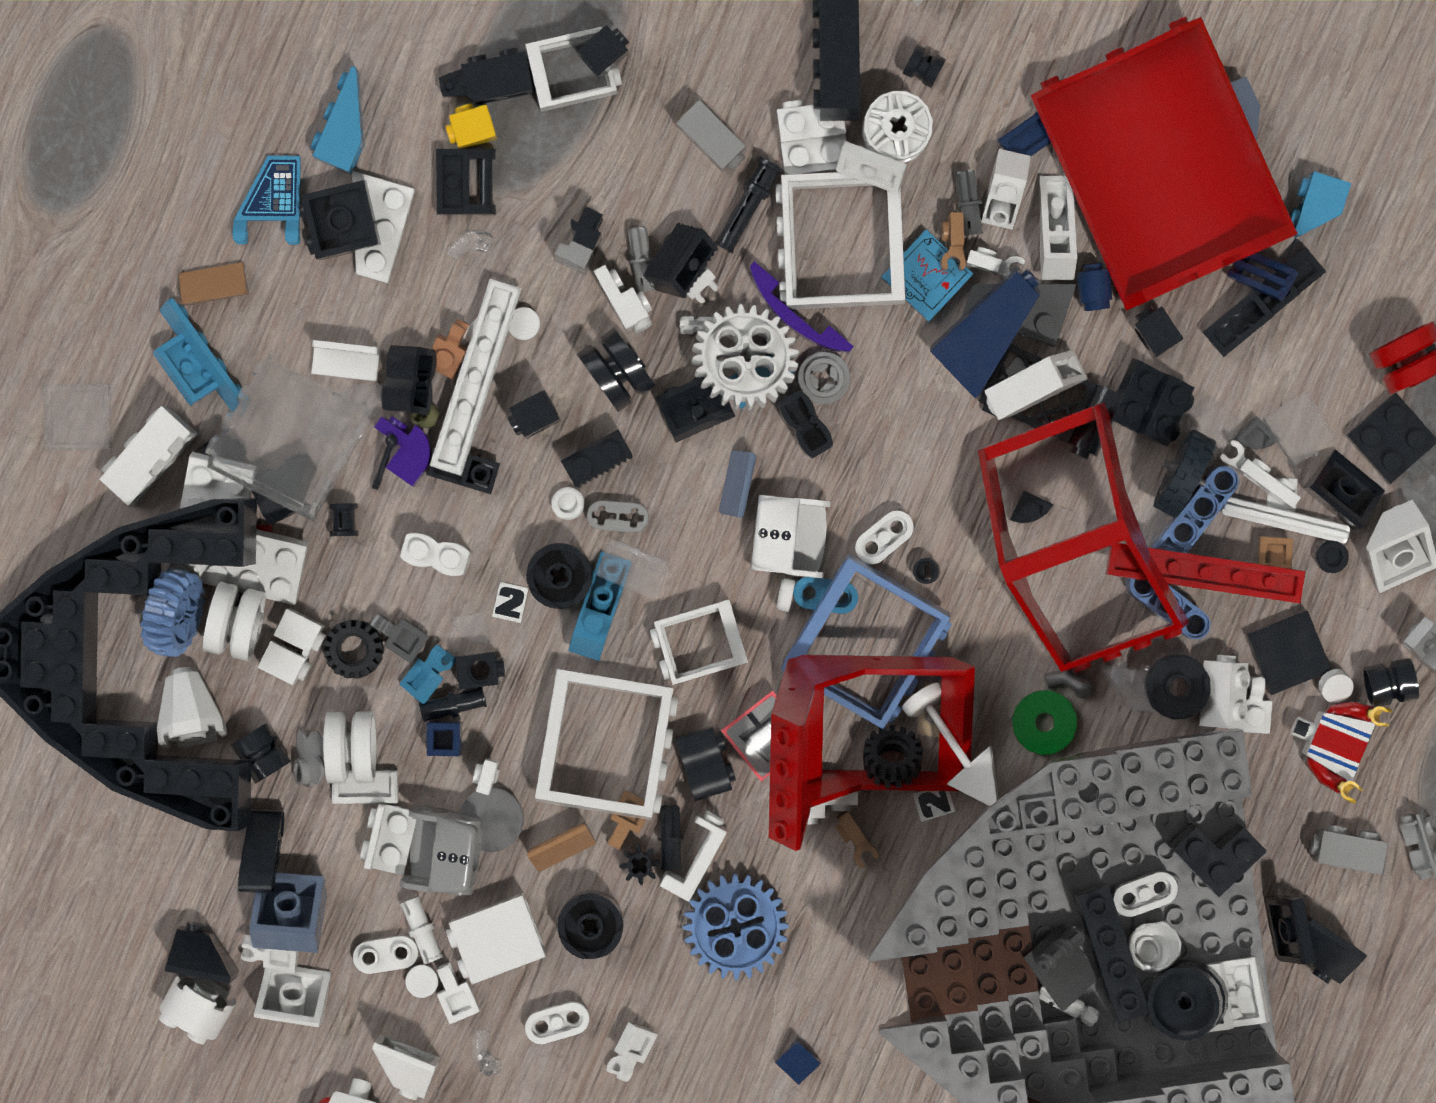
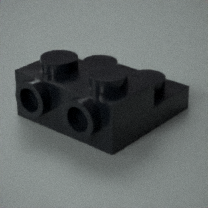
M366 180L301 195L303 203L299 204L300 216L303 223L308 224L310 235L306 237L307 246L310 254H315L317 260L338 257L353 253V251L381 245Z
M1132 358L1108 410L1110 420L1154 443L1168 447L1169 443L1175 441L1180 434L1181 427L1179 421L1183 413L1189 411L1194 404L1192 393L1195 387L1170 374L1163 373L1140 360Z

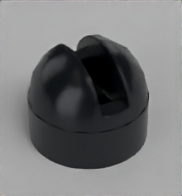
M922 558L915 563L913 575L918 582L931 584L939 578L940 566L932 558ZM926 563H931V579H926Z

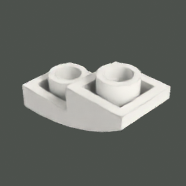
M858 791L811 807L807 824H818V818H825V805H831V811H851V805H858Z

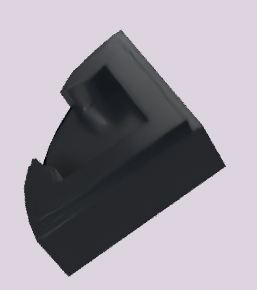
M1023 490L1009 520L1017 523L1036 521L1046 515L1053 504Z

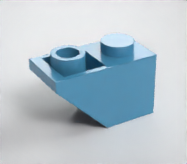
M1315 171L1310 173L1308 178L1303 177L1297 192V196L1302 197L1298 209L1293 208L1290 214V218L1298 233L1293 238H1297L1340 216L1352 183Z

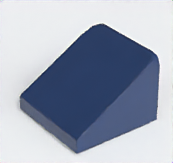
M796 1039L775 1063L799 1085L820 1066L821 1060L802 1042Z

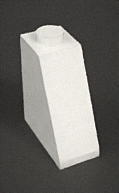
M1074 350L1049 356L986 389L987 405L990 411L997 416L998 420H1001L1034 406L1088 378Z

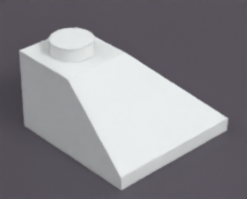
M1410 500L1383 512L1366 546L1376 588L1379 593L1436 568V552L1430 527L1414 501Z
M380 1034L374 1042L372 1049L393 1087L400 1089L398 1093L406 1098L417 1100L418 1097L424 1099L440 1057Z

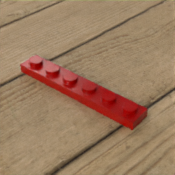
M1116 543L1109 546L1105 574L1148 581L1127 544ZM1148 547L1150 555L1167 584L1301 604L1306 571Z

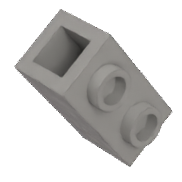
M700 100L676 122V127L721 172L727 167L733 171L745 159L742 152L746 149V146Z
M1329 824L1328 830L1319 828L1318 834L1312 836L1310 854L1314 855L1313 861L1320 864L1383 874L1388 842L1379 840V833L1361 830L1360 836L1347 834V827Z

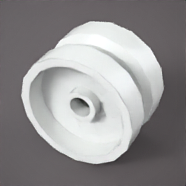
M219 582L213 595L206 621L203 651L220 655L226 650L230 640V654L232 658L250 661L263 625L266 592L249 588L244 592L239 603L238 586Z
M357 711L352 718L351 732L345 712L326 713L323 734V760L327 784L345 783L349 776L350 763L352 764L353 777L357 783L375 782L377 739L374 711Z

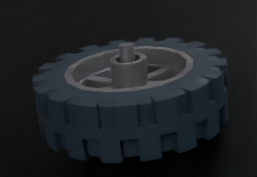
M1195 429L1189 433L1182 447L1179 448L1175 459L1171 463L1165 460L1163 467L1167 468V472L1158 489L1153 507L1174 518L1180 515L1187 501L1193 495L1195 488L1198 485L1204 487L1207 482L1201 478L1212 457L1216 440Z

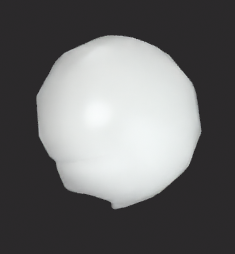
M1166 922L1144 923L1137 927L1128 938V946L1134 965L1144 972L1156 973L1164 971L1171 967L1180 956L1182 943L1179 935Z

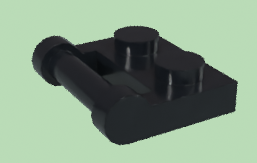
M436 149L437 215H496V205L493 204L492 160L496 159V149ZM470 160H479L480 204H470Z

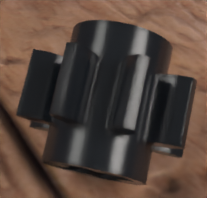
M637 843L636 852L631 853L628 850H624V855L629 859L628 862L621 863L619 868H628L627 881L634 876L638 878L639 884L643 885V877L648 875L653 879L656 878L651 868L652 866L660 865V861L651 859L650 856L653 854V848L644 852L641 851L640 843ZM635 857L640 860L642 857H645L647 859L645 866L648 869L646 871L643 869H639L637 872L634 871L632 859Z

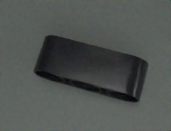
M250 808V826L246 828L239 868V892L273 894L284 832V810Z

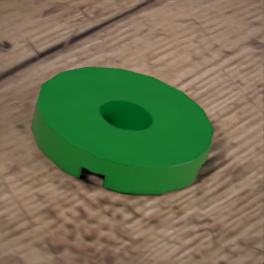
M1050 690L1034 691L1023 696L1015 706L1011 718L1013 732L1017 741L1028 751L1040 755L1054 754L1066 748L1074 738L1077 728L1076 712L1070 701L1060 693ZM1041 713H1048L1053 718L1052 728L1045 732L1039 731L1035 725L1036 717Z

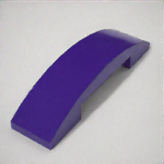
M755 261L751 264L749 269L758 292L776 317H780V321L793 332L815 345L842 353H849L854 346L830 326L821 335L818 334L772 294L779 285V282Z

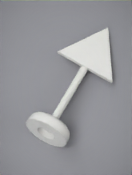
M934 683L921 689L911 696L902 708L909 717H918L928 712L965 767L947 784L991 806L999 800L992 746H989L976 759L970 762L934 708L941 702V684Z

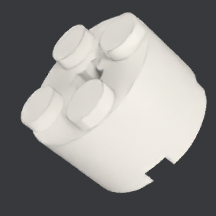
M177 974L159 1007L161 1011L159 1020L171 1028L179 1027L188 1032L187 1036L192 1041L205 1044L207 1039L214 1040L218 1037L236 1005V1000L233 998L229 1001L226 998L229 992L212 980L196 977L193 979L186 977V975Z

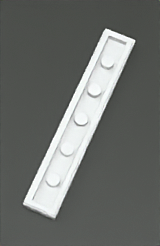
M493 279L489 280L430 463L431 467L462 476L522 291L521 288Z

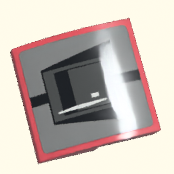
M773 690L721 730L760 781L770 775L771 713L777 696Z

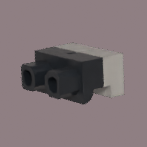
M585 206L578 222L571 219L573 240L570 246L562 243L559 244L554 254L556 262L586 275L602 241L599 228L603 222V214Z

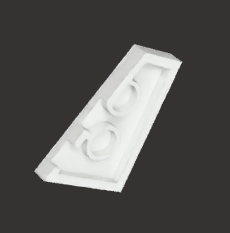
M352 171L353 182L367 181L381 245L355 251L356 274L389 284L416 190Z

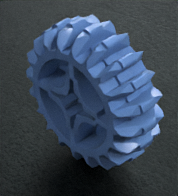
M168 568L165 572H161L159 578L154 580L153 588L148 590L149 596L144 601L143 620L140 623V626L143 628L141 638H143L144 646L148 647L149 651L161 656L178 657L187 650V646L192 644V638L197 635V628L201 624L200 619L204 613L202 609L205 603L203 598L205 590L202 587V580L198 578V575L183 569Z

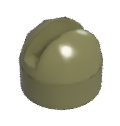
M431 404V408L425 418H422V414H411V421L421 428H431L437 424L436 420L439 417V410L434 404Z

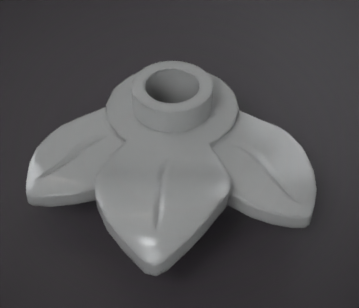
M298 730L296 749L299 759H295L293 763L294 779L298 785L313 787L315 784L320 783L324 776V764L321 760L323 756V740L318 731H312L307 738L302 730Z

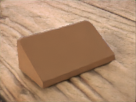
M244 262L179 273L181 301L184 306L249 295Z
M583 822L528 849L527 856L537 871H543L593 846L595 839L587 823Z

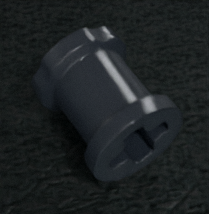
M358 503L329 504V509L332 510L333 528L329 532V537L359 536V531L355 529V509L358 508Z

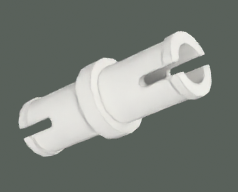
M418 896L401 903L400 906L411 929L408 933L410 938L414 937L423 959V964L425 965L442 958L443 955L432 932L435 928L433 923L429 924L420 902V897Z

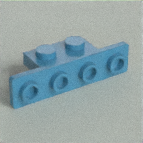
M170 298L161 307L160 313L177 336L155 349L152 354L190 406L216 390L233 415H238L248 405L243 389L238 384H234L230 379L225 364L210 351L205 336L200 331L195 330L189 321L185 308L181 304H177L173 298Z

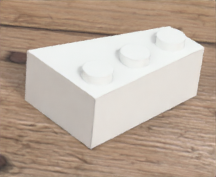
M161 406L149 416L140 432L134 433L124 444L125 449L119 457H112L102 468L104 474L99 480L128 506H134L199 434L171 408Z

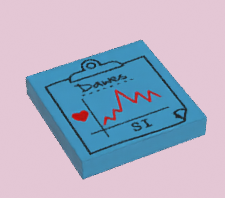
M925 230L903 253L905 301L929 322L973 273L967 267L963 271H959V263L954 258L947 261L948 270L942 272L940 261L943 255L948 252V249L930 232ZM889 268L881 278L891 287V269Z

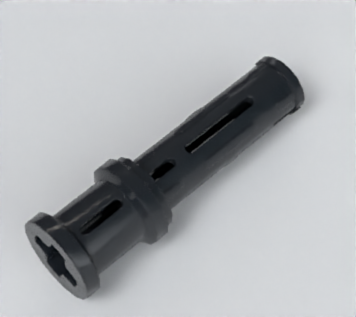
M761 156L757 158L758 165L750 179L744 181L743 189L745 191L720 236L715 241L717 246L732 254L761 200L765 201L766 198H769V189L777 175L782 174L784 171L781 167Z

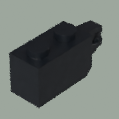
M510 48L499 51V57L487 59L486 55L483 54L467 58L468 63L461 64L462 69L439 77L443 98L468 97L474 104L482 105L535 94L526 52H519L518 48Z

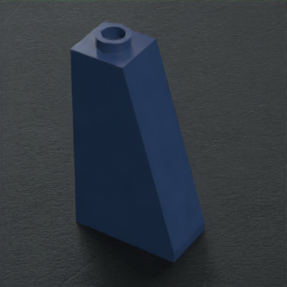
M1017 266L931 345L930 352L974 398L983 390L1040 296V289L1037 287L1040 282L1028 269L1023 272Z

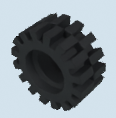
M348 620L339 623L329 631L327 639L324 641L323 646H325L323 654L326 657L327 665L334 670V673L343 676V678L358 679L367 676L377 669V666L383 659L384 647L382 636L379 635L376 628L365 621ZM348 637H359L366 644V654L362 660L350 662L342 655V643Z
M890 725L889 731H886L884 727L883 729L879 728V734L875 731L870 733V739L866 738L863 751L864 771H867V777L869 779L874 777V783L877 785L884 781L885 788H890L891 783H895L896 788H901L902 781L906 785L911 784L912 777L917 779L919 771L922 769L923 747H921L920 739H915L916 734L913 731L906 734V728L902 726L900 731H895V725ZM888 751H896L902 753L905 759L899 762H888L880 756Z

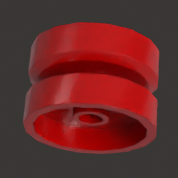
M1434 321L1405 333L1368 354L1375 369H1384L1395 363L1397 364V368L1386 373L1382 378V382L1389 395L1407 387H1414L1436 375V348L1429 352L1425 351V348L1436 342V325Z

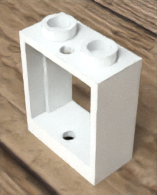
M602 27L525 44L541 112L618 94L616 86L622 85L618 65L605 74L607 86L552 98L541 53L584 44L596 35Z
M729 599L654 621L655 628L650 630L655 649L661 647L665 660L659 661L664 680L671 678L673 685L748 663ZM719 611L733 657L678 674L665 627Z

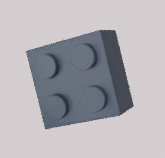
M277 873L273 894L255 893L249 927L252 947L318 953L327 899L324 876Z

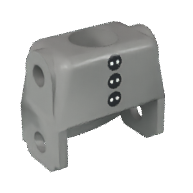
M429 806L412 807L409 810L408 816L416 819V824L410 846L411 875H405L400 880V886L405 889L423 892L471 895L473 885L477 881L483 835L482 819L471 815L458 814L447 809Z

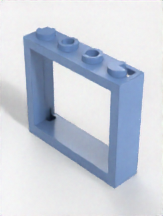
M848 553L783 661L781 670H785L788 659L806 655L855 572L935 617L912 656L934 657L935 651L932 650L937 639L942 641L945 639L952 625L948 622L950 612ZM900 675L880 709L836 684L825 687L824 695L883 729L887 722L893 723L894 719L898 717L902 709L898 705L904 694L907 696L911 695L919 679L915 678L916 675Z

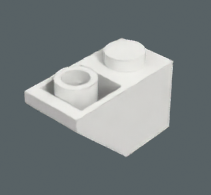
M1002 149L998 150L981 223L1013 230L1027 182L1031 156Z

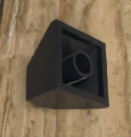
M1307 915L1316 963L1311 964L1315 967L1312 974L1327 984L1332 979L1341 984L1365 960L1367 955Z
M187 922L186 926L181 925L177 928L166 963V972L230 984L238 977L239 969L215 933L205 930L206 925Z

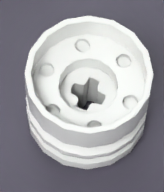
M891 91L880 95L870 105L862 123V138L866 149L894 158L899 162L908 163L924 151L932 135L933 119L927 105L919 97L907 91ZM901 119L905 122L903 128L906 132L899 130L895 134L891 131L893 125L890 121L897 122Z

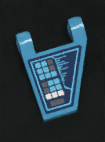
M267 156L234 218L233 240L236 244L248 243V221H286V242L289 245H298L300 243L301 156Z

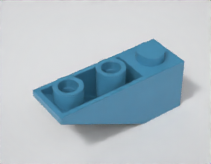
M351 66L349 73L345 71L342 73L337 84V89L340 90L336 103L332 101L329 103L323 118L327 120L323 132L318 131L310 148L314 150L312 156L316 160L352 175V171L364 147L359 71Z
M601 551L590 590L585 597L572 635L569 652L597 661L600 660L632 561Z

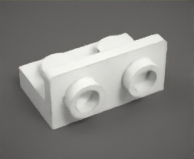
M380 803L377 809H371L367 827L373 830L370 841L364 840L360 859L365 860V869L370 870L373 868L399 875L405 874L416 819L408 816L410 809L387 803Z

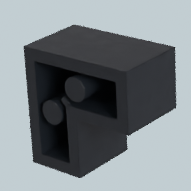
M1190 823L1168 845L1218 897L1228 890L1267 852L1245 827L1237 824L1215 845L1196 825Z

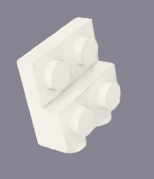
M802 100L782 103L783 109H777L776 113L784 174H811L836 170L841 149L846 141L845 121H820V109H813V105L802 106Z
M604 265L594 271L596 278L627 332L634 330L635 334H638L653 325L647 314L652 309L643 291L636 294L632 287L621 293L620 290L625 287L615 268L608 271Z

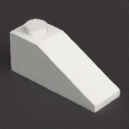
M1040 176L1041 280H1074L1077 246L1073 190L1066 176Z

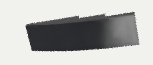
M1306 246L1284 263V265L1295 269L1299 274L1283 302L1253 289L1203 331L1204 335L1223 357L1326 273L1325 268ZM1275 271V272L1272 273V274H1274V275H1276V276H1279V277H1281V278H1283V279H1285V280H1286V278H1287L1286 275L1281 274V273H1279V272H1277V271ZM1266 279L1261 282L1278 291L1282 287Z

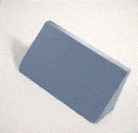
M738 450L731 452L719 507L721 514L739 518L744 517L756 461L755 453Z

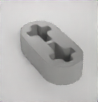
M597 501L589 507L587 520L592 527L599 530L640 532L647 526L649 515L646 508L637 503ZM599 506H605L606 512L616 513V520L606 519L604 525H599L598 519L593 518L592 514L599 510ZM632 508L638 509V514L644 515L643 522H638L637 527L634 528L631 527L630 521L620 520V514H631Z

